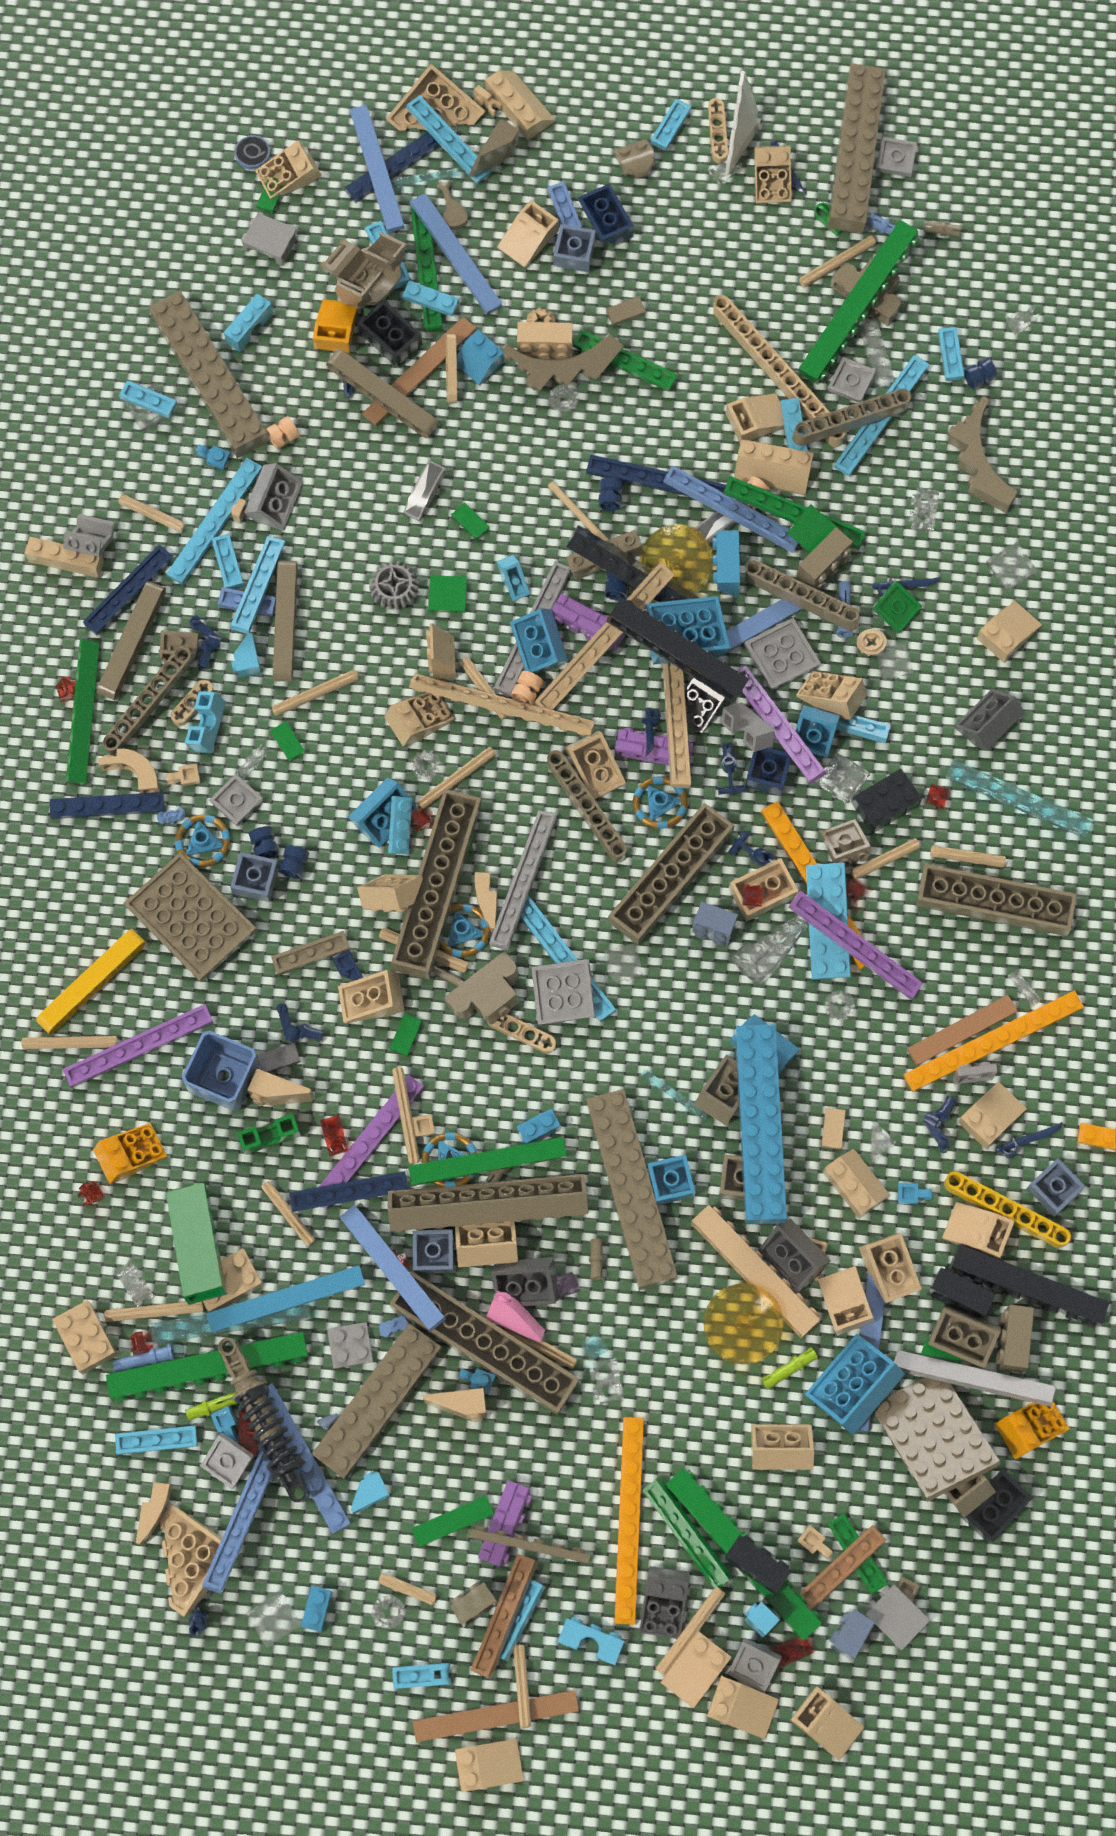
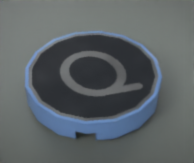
M247 136L237 143L235 157L238 164L243 168L254 170L253 168H259L268 162L270 148L263 138Z

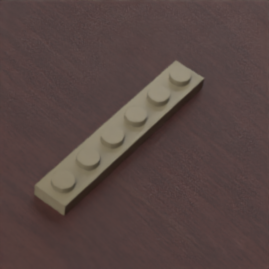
M475 1526V1529L468 1530L467 1537L589 1563L590 1555L584 1554V1549L573 1547L572 1551L565 1550V1545L553 1543V1547L545 1545L546 1541L539 1539L529 1542L526 1541L525 1536L516 1534L514 1538L506 1537L507 1532L495 1530L494 1534L488 1533L487 1528Z

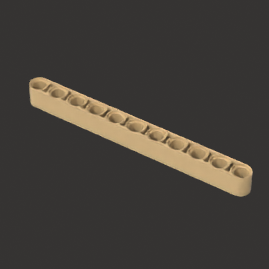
M724 295L717 296L713 302V314L788 399L798 398L799 395L805 397L799 398L802 415L809 420L830 413L730 299ZM791 382L794 385H787L786 383ZM810 408H814V409H816L817 411H814V412H813V411H810L809 409H810ZM845 432L837 434L840 436L839 438L830 436L824 439L830 446L839 447L844 442Z

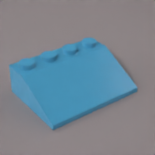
M718 596L646 605V611L656 620L663 621L667 627L677 630L684 638L694 641L698 647L711 652L714 657H723L730 649ZM650 650L653 665L670 663Z
M856 1333L805 1395L849 1433L854 1435L905 1373L895 1362Z

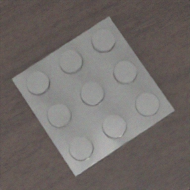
M794 618L744 642V646L771 691L821 666L820 661Z
M589 959L531 967L538 1025L596 1017Z

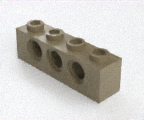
M636 530L606 541L633 558L645 553ZM577 553L566 556L570 570L576 580L604 570Z

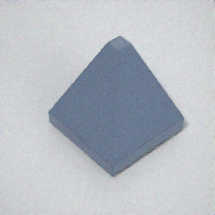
M337 1413L319 1419L317 1423L325 1431H328L339 1418V1415Z

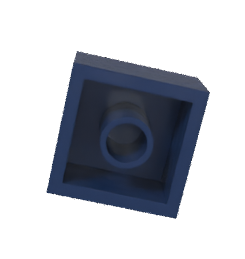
M771 748L753 752L745 787L782 796L791 757L787 752Z

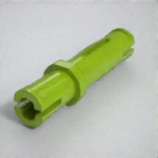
M811 1347L797 1357H792L793 1360L762 1378L761 1381L766 1389L769 1390L796 1371H802L804 1366L818 1359L813 1348Z
M237 1392L207 1402L205 1400L202 1401V1404L185 1409L188 1421L204 1415L210 1416V1413L221 1410L226 1406L237 1404L232 1399L233 1395Z

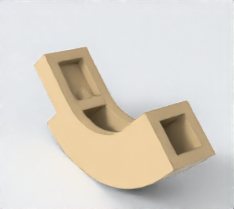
M117 749V756L104 755L102 758H98L101 771L126 769L135 773L138 778V790L140 793L160 792L159 781L154 768L143 755L129 749Z

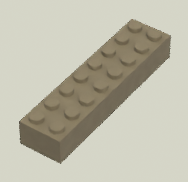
M704 802L609 914L608 923L636 945H639L732 835L734 825Z
M924 864L916 906L1068 936L1071 931L1077 894Z
M409 1323L313 1451V1457L346 1481L442 1351L441 1346Z

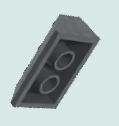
M991 689L954 727L974 746L987 751L1025 712L1015 696Z
M791 1218L786 1220L785 1223L778 1224L758 1249L763 1257L789 1282L797 1293L801 1292L817 1278L831 1261Z
M553 1257L522 1259L513 1263L494 1264L491 1275L495 1294L497 1291L508 1293L511 1297L516 1298L522 1306L556 1304L557 1273Z

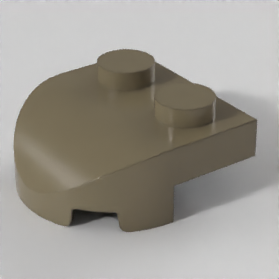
M647 139L614 150V156L621 166L622 173L626 176L628 174H633L635 178L646 176L652 172V167L656 165L653 148Z
M161 630L160 659L165 663L177 648L186 647L192 653L194 662L198 655L199 633ZM181 654L179 660H186L188 658V654Z

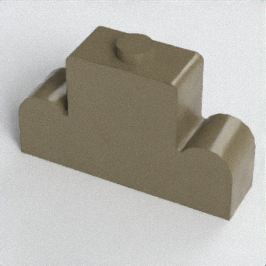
M873 258L869 260L859 273L851 264H845L840 267L831 278L830 287L847 298ZM897 274L895 277L891 276L887 289L884 292H880L876 305L874 307L871 306L867 311L887 327L896 318L900 308V299L893 294L899 285L900 277Z
M505 951L446 995L444 1000L447 1006L459 1019L465 1020L473 1015V1010L476 1009L488 1024L494 1023L501 1016H506L519 1003L516 992L510 987V984L516 983L519 978L517 966Z

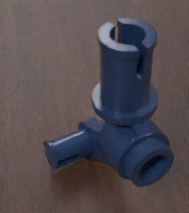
M195 615L190 619V627L205 636L204 644L198 649L200 654L197 667L209 669L211 653L216 648H220L221 637H218L215 632L201 622L199 616Z
M725 742L722 744L723 757L721 762L723 771L728 773L729 786L718 787V795L730 794L731 796L734 793H745L744 785L733 786L732 773L737 768L734 744L728 742L729 748H727V743Z
M743 830L738 839L735 838L734 844L728 850V853L735 856L737 851L742 848L751 855V860L761 867L770 863V860H773V854L770 851H766L763 848H757L753 851L744 844L750 836L745 830Z
M284 1003L277 1005L276 1010L280 1017L285 1040L296 1043L297 1039L305 1037L321 1042L324 1030L309 1027L307 1024L301 1026L291 1025L287 1005Z
M946 1096L939 1110L931 1114L927 1113L923 1119V1123L926 1124L927 1129L937 1142L941 1153H947L949 1140L939 1128L942 1122L950 1119L949 1115L957 1104V1101L949 1096Z
M200 1602L195 1606V1612L189 1618V1633L192 1636H197V1632L198 1635H201L202 1631L208 1628V1619L206 1613L201 1610Z

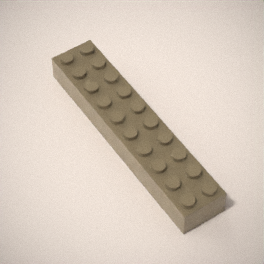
M850 64L846 79L827 228L839 229L858 234L863 233L867 218L885 69Z
M181 290L150 305L149 310L154 322L236 458L268 443L269 439L265 428Z
M444 789L418 875H422L423 880L414 904L408 906L391 961L393 971L430 979L482 807L481 798Z
M621 1089L587 1098L586 1106L638 1291L677 1281V1273L625 1091Z
M584 1174L466 1184L455 1187L388 1191L390 1231L396 1232L413 1229L424 1230L425 1228L441 1229L447 1226L462 1227L470 1224L483 1225L484 1223L493 1222L499 1224L505 1221L521 1222L527 1219L541 1220L550 1217H579L588 1214Z
M410 1272L446 1319L430 1332L399 1292L396 1293L389 1304L391 1309L557 1416L559 1415L579 1384V1378L414 1272Z

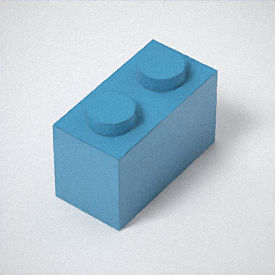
M552 1109L517 1126V1132L524 1144L541 1141L561 1130Z
M311 1586L301 1624L302 1628L323 1633L333 1591Z

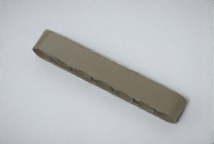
M337 349L326 363L331 371L420 436L428 439L439 425V422L432 415L344 351Z
M899 389L800 422L795 427L792 438L793 442L799 446L807 445L902 413L908 408L911 393L906 389Z
M751 560L746 563L745 575L747 582L846 630L852 631L858 628L859 611L855 607L761 562Z
M278 561L273 681H293L298 577L297 561Z
M150 581L146 582L98 684L97 694L112 700L118 698L164 599L165 587Z
M179 647L174 651L103 739V746L109 753L117 754V749L124 748L193 662V655L188 648ZM187 653L188 658L186 660H179L181 654ZM170 668H176L174 675L167 674ZM159 682L165 683L162 689H156V685ZM146 697L153 698L150 704H144ZM136 711H140V717L137 719H133L132 714ZM129 726V730L126 733H120L121 727ZM112 740H116V746L114 748H109V742Z
M558 750L551 751L547 756L549 770L609 857L614 862L624 861L627 854L626 844L563 753ZM557 758L560 762L553 764L551 760ZM568 773L571 777L564 779L561 775ZM575 788L581 790L579 794H574L571 791ZM588 803L592 807L589 809H584L582 805ZM599 818L602 820V822L600 824H594L592 820ZM609 833L613 837L611 839H604L603 835ZM618 848L621 849L623 853L617 855L613 851Z

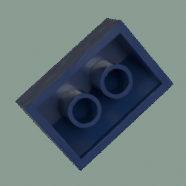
M610 183L578 197L580 205L594 230H596L601 242L619 244L633 237L634 226Z

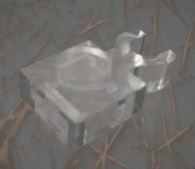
M722 161L709 171V175L719 186H722L734 177L733 172L741 170L742 164L734 166L730 174L727 175L725 174L726 164Z
M1034 306L1029 307L1026 313L1020 310L1006 318L1005 322L1014 335L1028 329L1031 326L1030 322H1036L1039 319L1040 314L1035 316L1030 314L1034 312Z

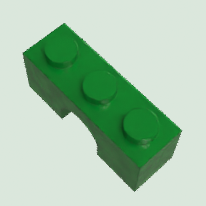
M293 1113L275 1119V1122L271 1125L261 1128L254 1126L237 1132L245 1155L301 1137Z

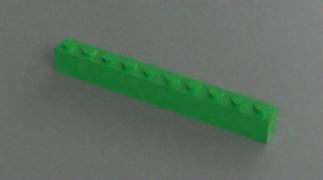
M902 220L898 221L800 365L799 374L817 385L820 380L824 381L828 375L827 370L829 367L834 366L837 362V355L840 351L846 349L850 336H854L857 333L859 323L861 321L864 322L869 314L867 311L871 306L874 307L876 305L880 292H884L887 289L891 276L895 277L899 264L906 261L910 248H914L919 241L917 229Z
M303 1332L240 1345L250 1363L251 1370H256L257 1373L266 1371V1367L273 1366L274 1369L285 1367V1363L293 1362V1364L304 1363L305 1359L309 1358ZM233 1347L226 1348L225 1351L229 1353L233 1350ZM219 1350L107 1374L106 1380L110 1399L116 1401V1403L128 1401V1397L144 1398L148 1396L147 1393L151 1392L163 1394L167 1392V1389L174 1387L175 1390L187 1388L188 1384L195 1383V1386L204 1385L207 1383L206 1380L222 1381L230 1374L226 1369Z
M681 1469L665 1486L726 1555L739 1535L744 1537L745 1535L748 1536L745 1531L741 1533L736 1528L738 1523L731 1516L727 1517L722 1512L724 1508L717 1500L715 1502L712 1501L709 1497L711 1493L704 1485L700 1487L696 1483L697 1477L691 1470ZM741 1572L802 1642L821 1626L820 1620L822 1618L814 1609L812 1611L806 1606L808 1602L800 1593L796 1595L792 1591L793 1585L788 1579L776 1596H774Z

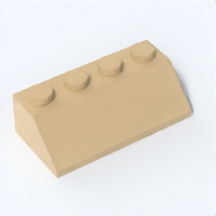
M499 70L485 79V90L492 95L494 100L501 103L503 113L519 129L527 141L556 122L555 118L514 71Z
M741 439L734 477L744 482H748L751 477H756L762 480L770 489L805 495L813 453Z

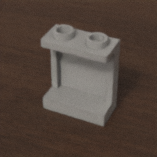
M257 213L256 217L251 219L249 230L243 234L241 243L245 251H248L249 248L275 258L276 264L283 266L298 238L297 229Z
M79 514L77 516L76 528L72 532L66 531L64 534L63 548L99 557L113 540L115 522Z
M887 1585L879 1593L881 1598L877 1602L873 1600L865 1608L867 1613L864 1616L873 1620L874 1624L901 1651L930 1620L895 1585L891 1587Z

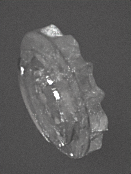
M557 386L550 393V405H552L554 410H558L561 413L565 411L570 412L573 408H576L578 393L571 386ZM566 396L568 402H561L560 397L564 398Z
M423 750L416 753L411 760L410 766L416 777L431 779L439 773L441 762L438 755L433 753V751ZM424 758H426L428 763H431L428 765L427 771H425L423 765H420L423 763Z
M842 990L833 991L826 997L824 1002L826 1014L836 1021L847 1020L855 1010L854 998ZM841 998L842 1004H844L845 1007H842L839 1013L838 1006H835L833 1004H837L839 999Z
M394 1596L380 1597L372 1607V1618L383 1629L395 1628L404 1618V1606ZM392 1604L391 1611L397 1615L389 1616L385 1621V1614L380 1609H388V1606Z

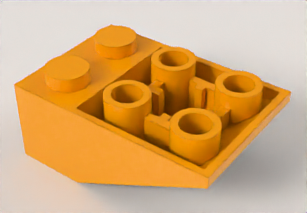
M323 299L312 338L314 349L329 351L340 349L345 353H350L358 308L352 305L348 306L341 301Z
M151 1123L103 1139L93 1149L109 1184L126 1179L167 1158V1154Z
M1032 1402L995 1423L1015 1460L1069 1430L1054 1402L1051 1407Z

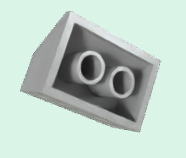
M277 463L263 465L244 514L258 523L284 530L303 482Z

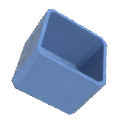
M206 1031L202 1033L182 1075V1079L189 1093L229 1110L236 1111L241 1108L246 1098L249 1085L256 1069L260 1067V1062L253 1048L212 1031ZM223 1071L229 1073V1078L225 1081L219 1079V1074Z

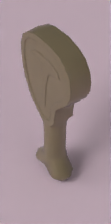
M438 182L437 188L442 190L446 202V211L442 218L451 230L466 226L468 223L467 213L460 203L452 200L449 191L452 182Z

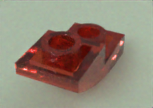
M339 1115L320 1120L329 1156L348 1152Z
M239 1411L238 1444L253 1455H258L257 1446L259 1442H255L252 1438L255 1432H249L248 1425L250 1423L244 1422L243 1416L245 1413Z
M799 1637L769 1649L782 1656L776 1669L814 1653L808 1638L802 1642Z

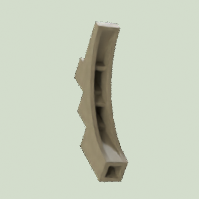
M608 333L598 344L574 357L564 359L535 358L517 351L507 343L502 348L504 351L502 355L510 362L515 360L518 363L517 367L522 372L526 373L528 371L529 374L525 377L528 381L526 384L535 391L537 388L540 391L553 374L556 375L554 379L561 385L564 383L569 385L581 369L584 370L582 374L589 380L591 378L596 380L622 349L623 345Z
M982 396L980 401L976 400L971 409L973 411L972 414L967 415L963 423L958 421L956 426H951L947 433L949 436L948 443L961 450L957 458L959 460L958 468L972 475L967 484L969 485L968 493L1007 513L1018 491L1007 485L994 472L984 454L980 438V425L989 399Z

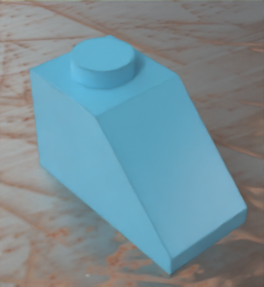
M511 555L496 561L512 601L530 595L520 563L516 557Z
M251 632L247 634L234 652L235 661H231L233 672H237L239 678L261 673L255 642Z
M373 1471L363 1476L364 1480L360 1481L351 1506L353 1514L390 1497L379 1472L375 1474Z

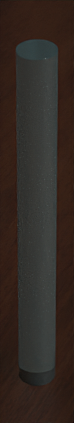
M459 169L390 179L393 187L458 176Z
M645 1069L642 1072L641 1076L702 1120L707 1118L709 1114L693 1105L694 1103Z

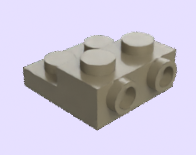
M856 819L820 831L833 863H845L846 868L850 866L851 862L857 860L860 862L865 861L871 855L870 844Z

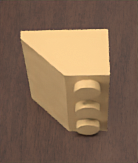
M384 874L357 887L362 908L371 909V911L383 910L384 912L396 910V912L406 911L407 907L415 902L423 880L422 875Z
M854 1149L838 1157L823 1170V1174L859 1219L890 1196Z
M751 1425L752 1470H813L814 1444L812 1425Z

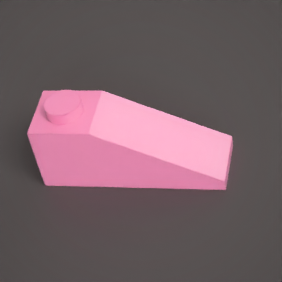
M496 1292L485 1319L537 1342H541L545 1329L516 1298L511 1297L505 1292Z

